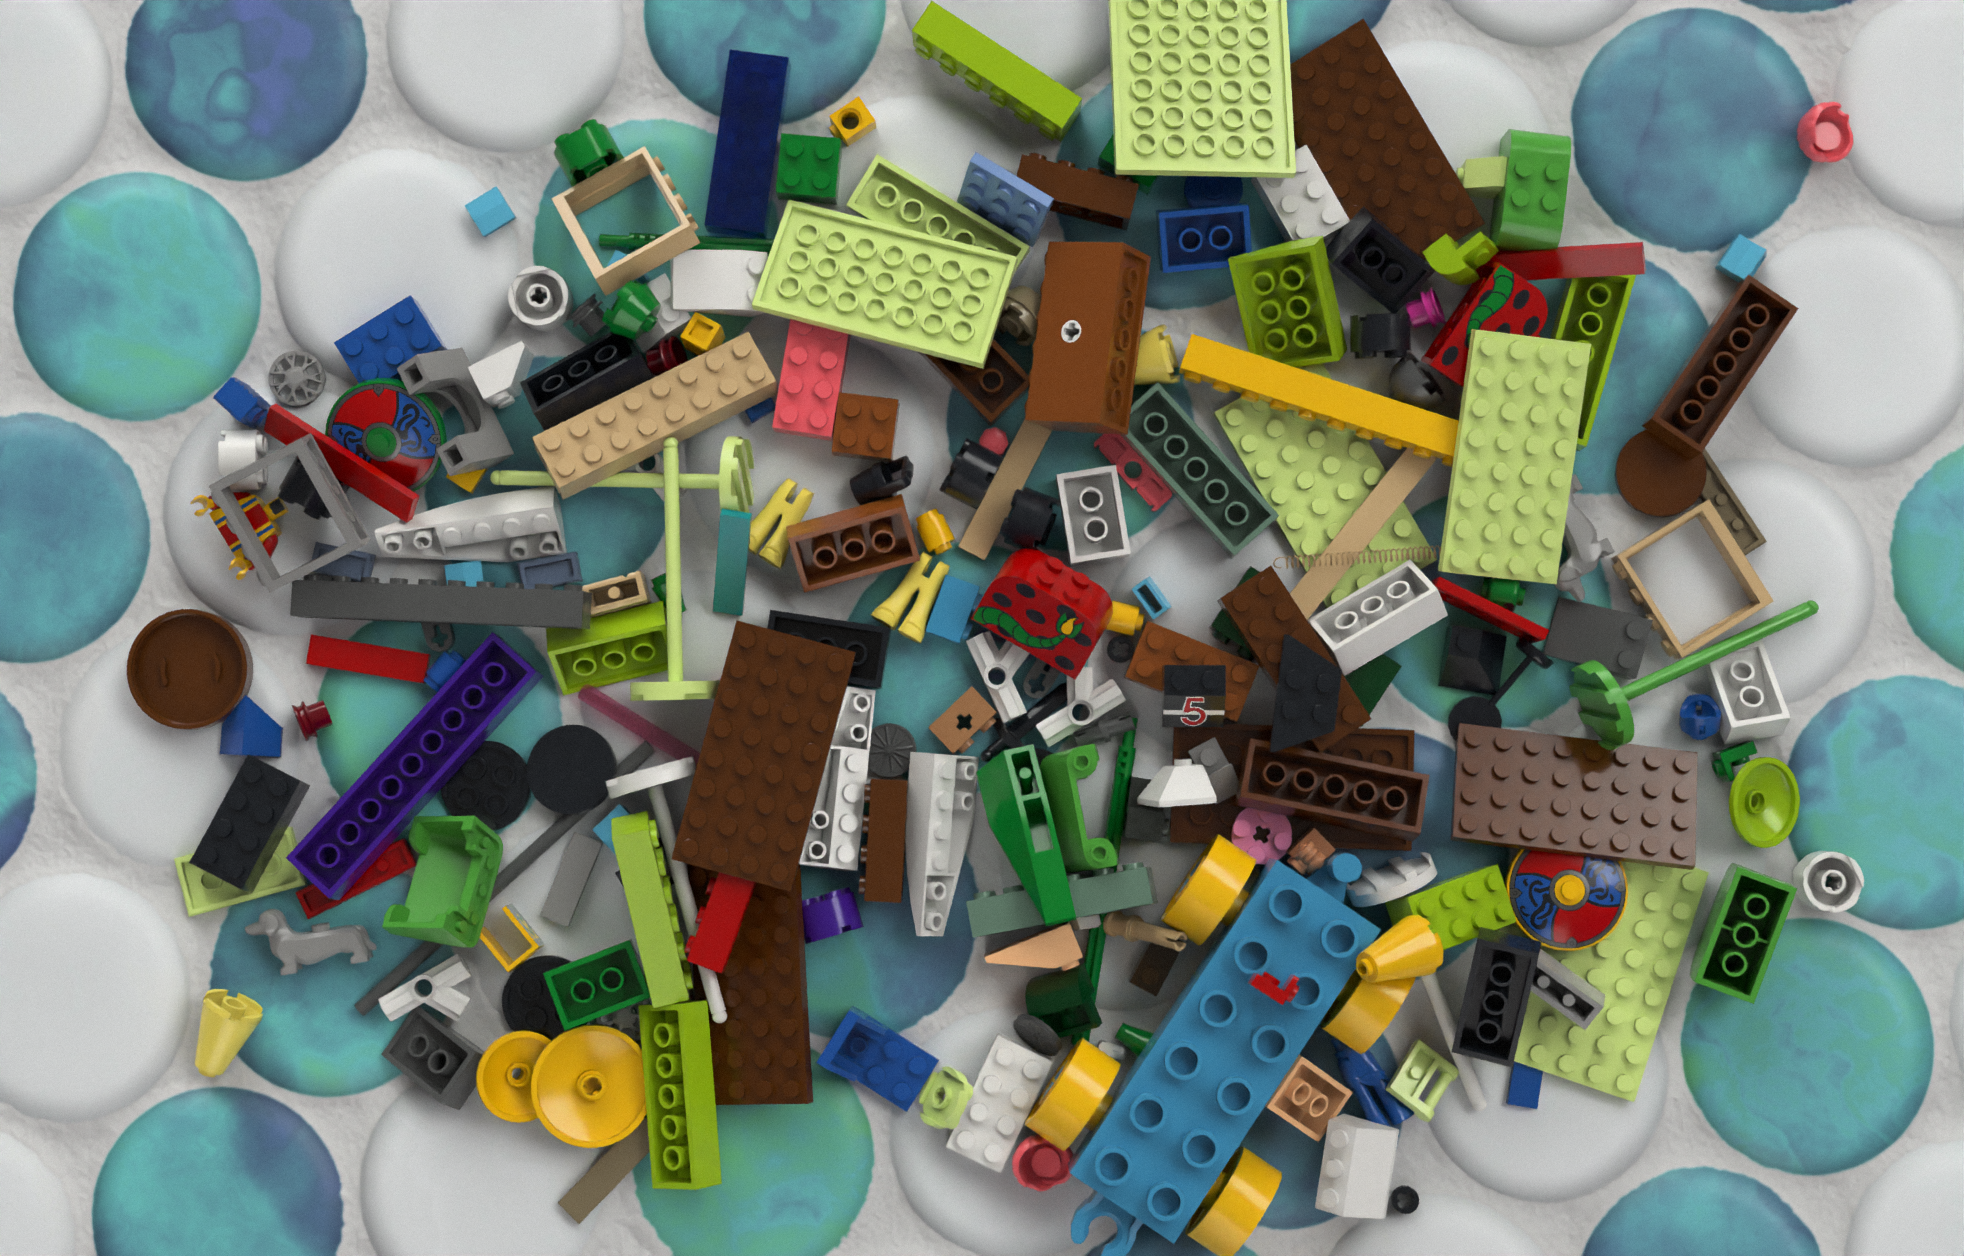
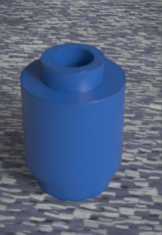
M444 650L426 671L428 675L423 680L438 692L466 662V659L455 650H452L451 653Z

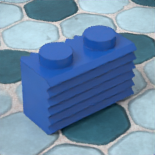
M235 377L230 378L213 397L234 418L253 429L257 428V426L262 427L265 425L269 407L272 406L259 393L255 392L250 385Z

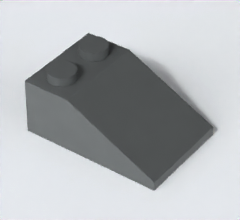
M1558 597L1543 654L1576 665L1589 660H1595L1606 667L1613 676L1627 680L1636 679L1653 620Z
M418 1006L411 1011L381 1055L441 1104L460 1110L476 1087V1071L484 1051L431 1013Z

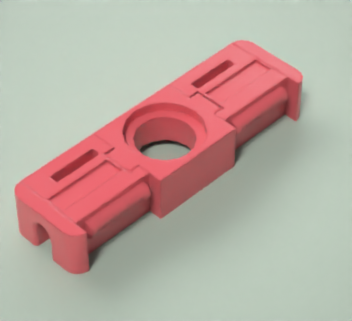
M1103 434L1094 442V449L1099 447L1101 453L1110 463L1116 465L1117 474L1133 491L1136 488L1138 494L1148 505L1153 506L1152 512H1156L1171 499V490L1120 434ZM1129 462L1138 463L1142 470L1140 476L1137 478L1126 476L1124 471L1126 464Z

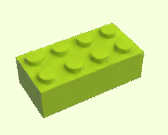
M1498 864L1475 868L1385 902L1393 926L1409 915H1419L1427 919L1431 923L1428 925L1433 934L1438 933L1440 936L1443 950L1477 938L1480 927L1497 930L1516 922Z

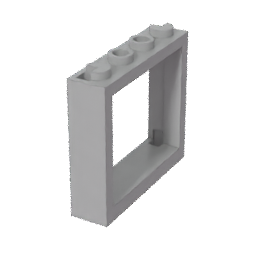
M311 433L221 478L209 486L214 503L221 507L226 516L228 528L239 538L243 554L248 560L252 561L257 570L259 582L267 587L269 593L362 547L371 540ZM296 452L346 543L280 576L229 486Z

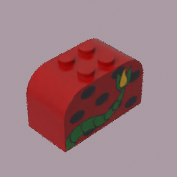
M1489 260L1479 273L1480 279L1472 283L1420 360L1460 387H1464L1471 329L1541 338L1538 334L1547 319V302L1541 291L1499 262Z
M1025 548L1013 552L1007 558L987 588L971 619L1076 680L1112 618L1113 604L1108 593L1085 574L1074 571L1064 565L1058 558L1051 557L1042 551Z

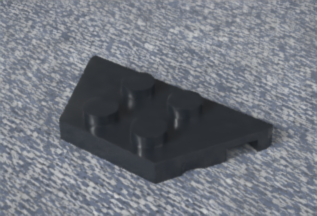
M1284 634L1282 640L1269 752H1276L1335 731L1342 670L1288 634Z

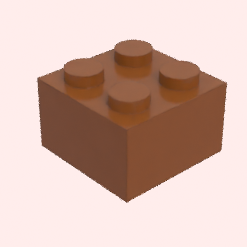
M839 392L832 443L833 456L892 462L900 406L899 399Z

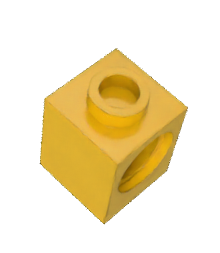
M859 96L829 116L832 125L828 128L834 138H841L847 147L877 128L875 119ZM847 118H855L859 121L854 129H846L842 124Z
M697 312L694 313L680 336L685 349L698 356L722 345L726 338L721 324Z

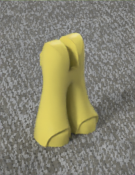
M789 478L779 486L767 505L751 522L749 551L754 555L758 553L761 559L778 569L782 568L790 545L786 526L801 522L814 496V493L803 488L793 504L788 503L798 483ZM782 516V519L776 531L771 536L769 541L765 544V546L762 548V550L759 552L762 544L769 535L770 531L772 530L778 519Z
M925 552L919 555L920 561L912 564L895 591L875 608L871 614L875 620L895 630L916 591H919L912 609L898 628V632L901 635L921 644L924 638L931 609L940 592L945 575H948L950 568L949 565L939 561L929 578L925 577L924 574L928 571L933 559L931 555Z

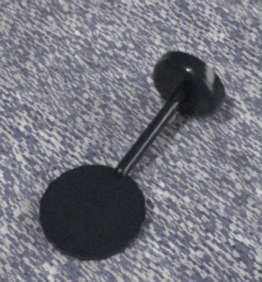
M1521 636L1516 642V647L1526 658L1493 697L1487 700L1484 697L1470 696L1460 700L1453 706L1448 717V728L1452 738L1456 741L1459 723L1501 728V715L1495 706L1532 661L1542 669H1548L1554 662Z

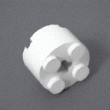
M544 266L528 267L517 275L509 288V305L513 313L528 328L537 331H550L568 321L566 318L573 309V294L569 285L554 270ZM543 293L547 298L543 300L542 304H538L536 300H539V294Z
M259 430L220 431V435L225 438V441H219L218 444L219 475L227 476L261 459L262 455H268V439L263 434H260ZM268 467L230 485V489L260 490L262 485H268Z
M1816 851L1806 855L1795 866L1792 873L1793 886L1797 888V897L1807 907L1817 911L1836 913L1851 908L1860 898L1859 895L1864 885V876L1857 862L1845 854L1834 851ZM1826 876H1830L1832 879L1828 882L1829 887L1825 886Z

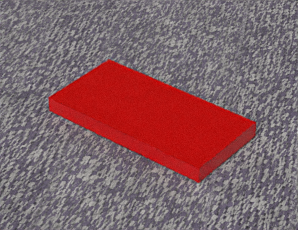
M1442 577L1431 581L1439 590L1443 601L1519 638L1522 636L1531 644L1546 639L1549 632L1548 629Z

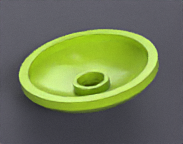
M1771 757L1755 758L1740 769L1730 789L1729 814L1733 827L1744 842L1754 847L1770 848L1780 844L1787 838L1796 823L1799 813L1800 795L1797 781L1792 771L1782 761Z

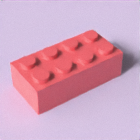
M790 319L772 424L774 432L833 441L839 392H842L851 338L850 334Z

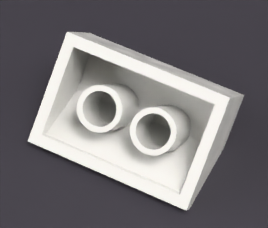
M1341 1114L1329 1119L1315 1208L1342 1217L1384 1219L1386 1217L1399 1129L1347 1114Z

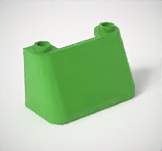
M1095 744L1053 753L1046 756L1040 765V772L1065 871L1068 873L1119 865L1118 853L1114 849L1113 844L1105 838L1087 839L1076 780L1086 779L1096 770L1097 761H1100L1097 745Z
M415 816L408 839L413 849L419 853V858L405 906L401 904L391 905L384 915L382 928L393 935L460 948L474 947L480 938L503 854L502 840L499 835L476 816Z

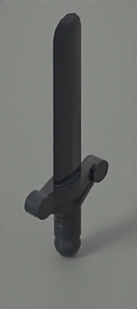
M1067 683L1057 686L1010 726H1007L1005 723L1003 724L1001 718H995L996 722L993 726L999 738L987 747V750L981 753V760L984 762L990 761L1006 747L1014 749L1025 746L1020 739L1067 700Z

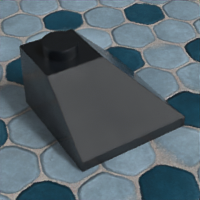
M1452 625L1447 627L1438 686L1494 695L1500 686L1507 636Z

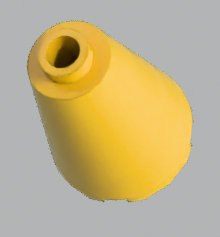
M1409 915L1401 919L1358 954L1356 970L1367 982L1431 975L1443 963L1444 950L1441 938L1438 933L1433 934L1428 927L1431 923L1427 919L1419 915Z

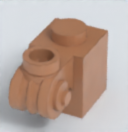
M1310 827L1288 848L1286 853L1290 858L1287 862L1298 874L1302 876L1305 873L1310 875L1314 870L1320 869L1324 865L1325 860L1335 849L1314 827Z

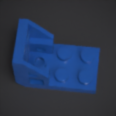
M851 1006L816 1063L853 1082L857 1080L907 1112L939 1059L864 1011Z

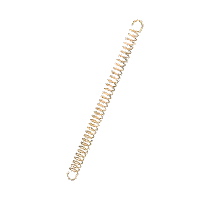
M1436 545L1435 548L1433 547V549H1434L1433 555H1434V558H1435V559H1436V550H1435L1436 547L1439 548V557H1440L1441 547H1439L1438 545ZM1420 546L1419 549H1418L1417 547H1414L1413 549H1412L1411 547H1409L1408 549H1406V548L1404 547V548L1401 550V560H1402V561L1404 560V555H1403V550H1404V549H1406V551H1407V553H1406V558H1407V560H1409V553H1408V551H1409V549L1412 550V559L1414 560V559H1415V555H1414V549H1415V548L1417 549V558H1418V560L1420 559L1419 549H1420V548L1423 549V559L1425 560V558H1426L1425 548H1428V546H1425L1424 548ZM1393 548L1392 550L1387 549V550L1390 551V561H1391V562L1393 561V555H1392V551H1393V550H1395V552H1396L1395 558H1396V561H1398V553H1397V552H1398V550H1399L1400 548H1398L1397 550L1394 549V548ZM1428 548L1429 559L1431 558L1430 548ZM1378 549L1376 550V551L1379 552V561H1380V562H1382V556H1381V552H1382V551L1385 552V562H1387V554H1386V553H1387V550H1386V551H1385L1384 549H1382L1381 551H1379ZM1370 550V552H1368V554H1369V555H1368V562H1369V563H1371L1370 553H1371V551H1373V550ZM1349 551L1348 554H1347L1346 552H1343L1342 554H1341L1340 552H1338L1337 554H1335V553L1333 552L1331 555H1330L1329 553H1327L1326 555H1324V557H1325V559H1324V564H1325V566H1327L1326 556L1329 554V556H1330V565L1332 566V565H1333L1332 555L1334 554L1335 557H1336V558H1335V563H1336V565H1338V558H1337V556H1338V554H1340V555H1341V564L1343 565V564H1344L1343 554L1345 553L1346 556H1347V557H1346V563H1347V565H1348V564H1349L1348 555H1349V553H1351V554H1352V564L1354 565V563H1355L1354 553H1355V552H1356L1357 555H1358V556H1357V562H1358V564H1360V557H1359L1360 552H1362V554H1363V563L1365 564V562H1366V560H1365V552L1363 553V551H1359V553H1358L1357 551H1354V552L1352 553V552ZM1373 551L1374 562L1376 563V551ZM1305 554L1304 557H1303L1302 555H1299L1298 557H1297L1296 555H1294L1293 557L1288 556L1287 558H1286V557H1278V558H1276V559L1274 560L1273 565H1274V567H1276V568H1282V567H1277V566H1275V561H1276L1277 559H1279V558H1285V559H1286V568L1288 569V558L1290 557L1291 560H1292L1291 566H1292V568H1294L1293 559H1294V557H1296V558H1297V568H1299V557L1301 556L1302 559H1303L1302 565H1303V568H1304V567H1305L1304 558H1305V556H1307V558H1308V567L1310 568V566H1311V564H1310V556L1308 557V555ZM1310 554V556L1312 555L1313 558H1314L1313 564H1314V567H1316L1315 557H1316V555H1318V554H1315V556H1314L1313 554ZM1318 555V557H1319V566L1321 567V565H1322V563H1321V555H1320V556Z

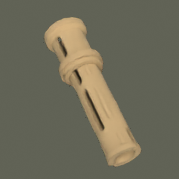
M1121 911L1109 912L1103 922L1104 932L1107 935L1113 937L1120 935L1130 942L1143 940L1176 951H1182L1187 944L1177 941L1178 938L1187 940V935L1184 932L1146 923L1140 916L1134 914L1126 916Z

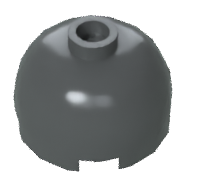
M1409 352L1407 356L1402 357L1393 366L1389 374V385L1392 389L1389 397L1430 411L1446 400L1442 395L1444 392L1429 371L1426 372L1421 366L1419 368L1416 366V363L1420 360Z

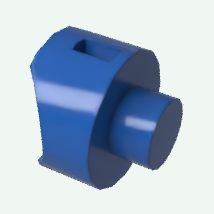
M1705 694L1688 696L1680 708L1679 726L1681 730L1695 740H1705L1719 731L1721 711L1714 699ZM1696 705L1701 706V710H1696Z

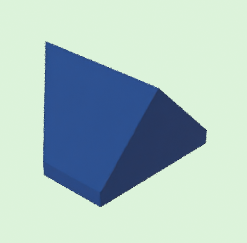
M245 695L222 723L220 754L281 757L283 727Z

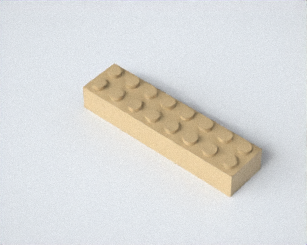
M746 332L533 436L532 439L541 461L562 500L663 451V442L668 437L676 438L679 443L777 395V383L750 333Z

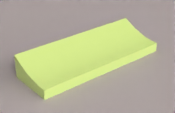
M878 154L846 204L848 208L869 220L1017 256L1018 263L1014 274L1030 252V246Z

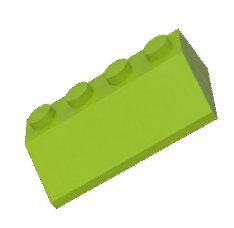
M663 601L592 617L590 629L546 628L547 653L563 695L668 670L667 613Z

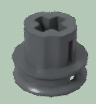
M595 293L566 318V320L574 322V328L579 324L590 337L606 325L602 322L604 312L599 307L603 301H597Z

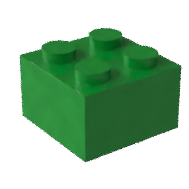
M781 133L776 184L778 200L789 199L837 205L843 148L841 138Z

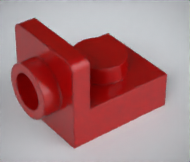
M1265 971L1262 976L1254 972L1248 981V984L1281 1005L1285 1001L1290 1003L1300 986L1296 985L1299 978L1293 974H1290L1281 989L1277 987L1280 981Z

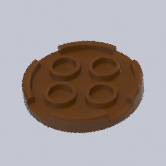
M1648 430L1636 434L1622 447L1614 472L1617 489L1624 501L1634 510L1655 517L1673 516L1689 508L1701 495L1707 475L1706 462L1702 453L1690 460Z

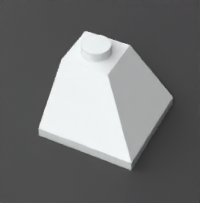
M665 273L647 283L661 304V308L656 316L658 321L652 330L648 333L644 332L636 339L644 354L648 350L658 347L662 339L668 340L671 336H677L682 333L691 319L690 314L686 311L671 310V282Z
M1174 759V765L1163 766L1137 797V804L1153 807L1217 803L1215 792L1204 766L1192 764V759Z

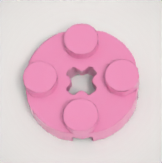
M1245 808L1237 815L1232 825V843L1257 860L1256 864L1266 865L1270 858L1279 860L1286 854L1292 843V829L1285 815ZM1257 826H1260L1262 829L1268 828L1270 832L1267 835L1268 842L1255 841L1253 835L1257 833L1255 829Z

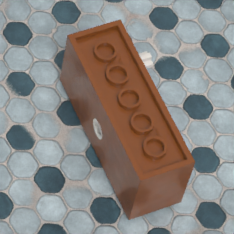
M1049 241L1048 251L1044 258L1045 274L1040 288L1042 296L1040 310L1036 318L1038 326L1036 340L1033 343L1034 356L1032 370L1029 373L1030 386L1028 399L1025 403V420L1053 431L1128 435L1150 256L1124 242Z

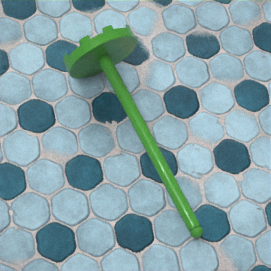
M1809 600L1621 688L1612 674L1598 661L1589 660L1573 667L1571 671H1574V684L1570 685L1569 689L1571 696L1577 697L1581 705L1582 711L1578 712L1583 724L1592 726L1597 735L1602 739L1598 744L1603 748L1615 750L1628 744L1634 737V722L1627 701L1816 614L1819 606L1815 601Z

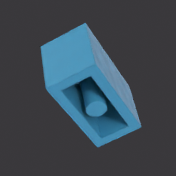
M945 575L925 630L926 633L959 645L961 639L968 640L973 623L968 622L972 610H976L983 595L978 594L980 586Z

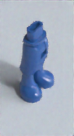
M1333 1038L1331 1040L1337 1051L1334 1055L1338 1058V1068L1343 1081L1346 1082V1086L1352 1090L1357 1098L1366 1120L1390 1127L1367 1086L1374 1087L1393 1126L1414 1115V1111L1385 1090L1388 1085L1386 1080L1390 1079L1369 1049L1363 1054H1359L1338 1039Z

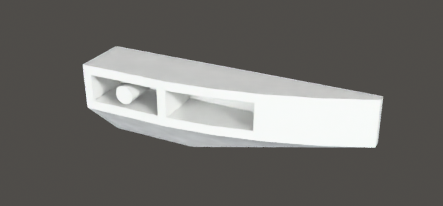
M555 486L504 492L464 500L414 515L413 519L407 523L399 520L375 530V536L382 557L513 562L567 553L562 511Z
M847 686L799 864L841 871H857L864 809V789L867 780L876 690Z
M910 752L905 843L910 902L916 936L944 935L975 815L976 772L978 771L979 757Z

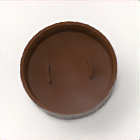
M196 609L174 610L153 619L137 635L127 660L128 685L138 706L156 722L176 729L199 730L225 721L243 697L248 695L253 678L251 651L240 631L221 616Z

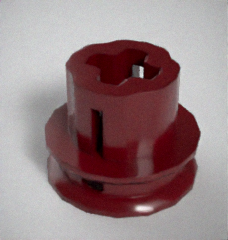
M671 336L668 340L662 339L659 347L648 350L646 353L649 369L656 376L688 361L684 347L676 336Z
M323 700L306 706L304 701L298 707L292 705L295 717L306 741L309 740L310 736L317 738L316 731L333 725Z

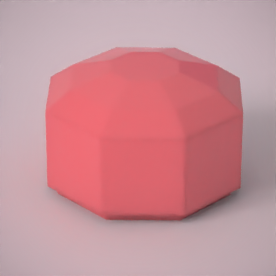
M997 427L984 430L979 439L980 445L999 455H1003L1009 445L1006 432Z

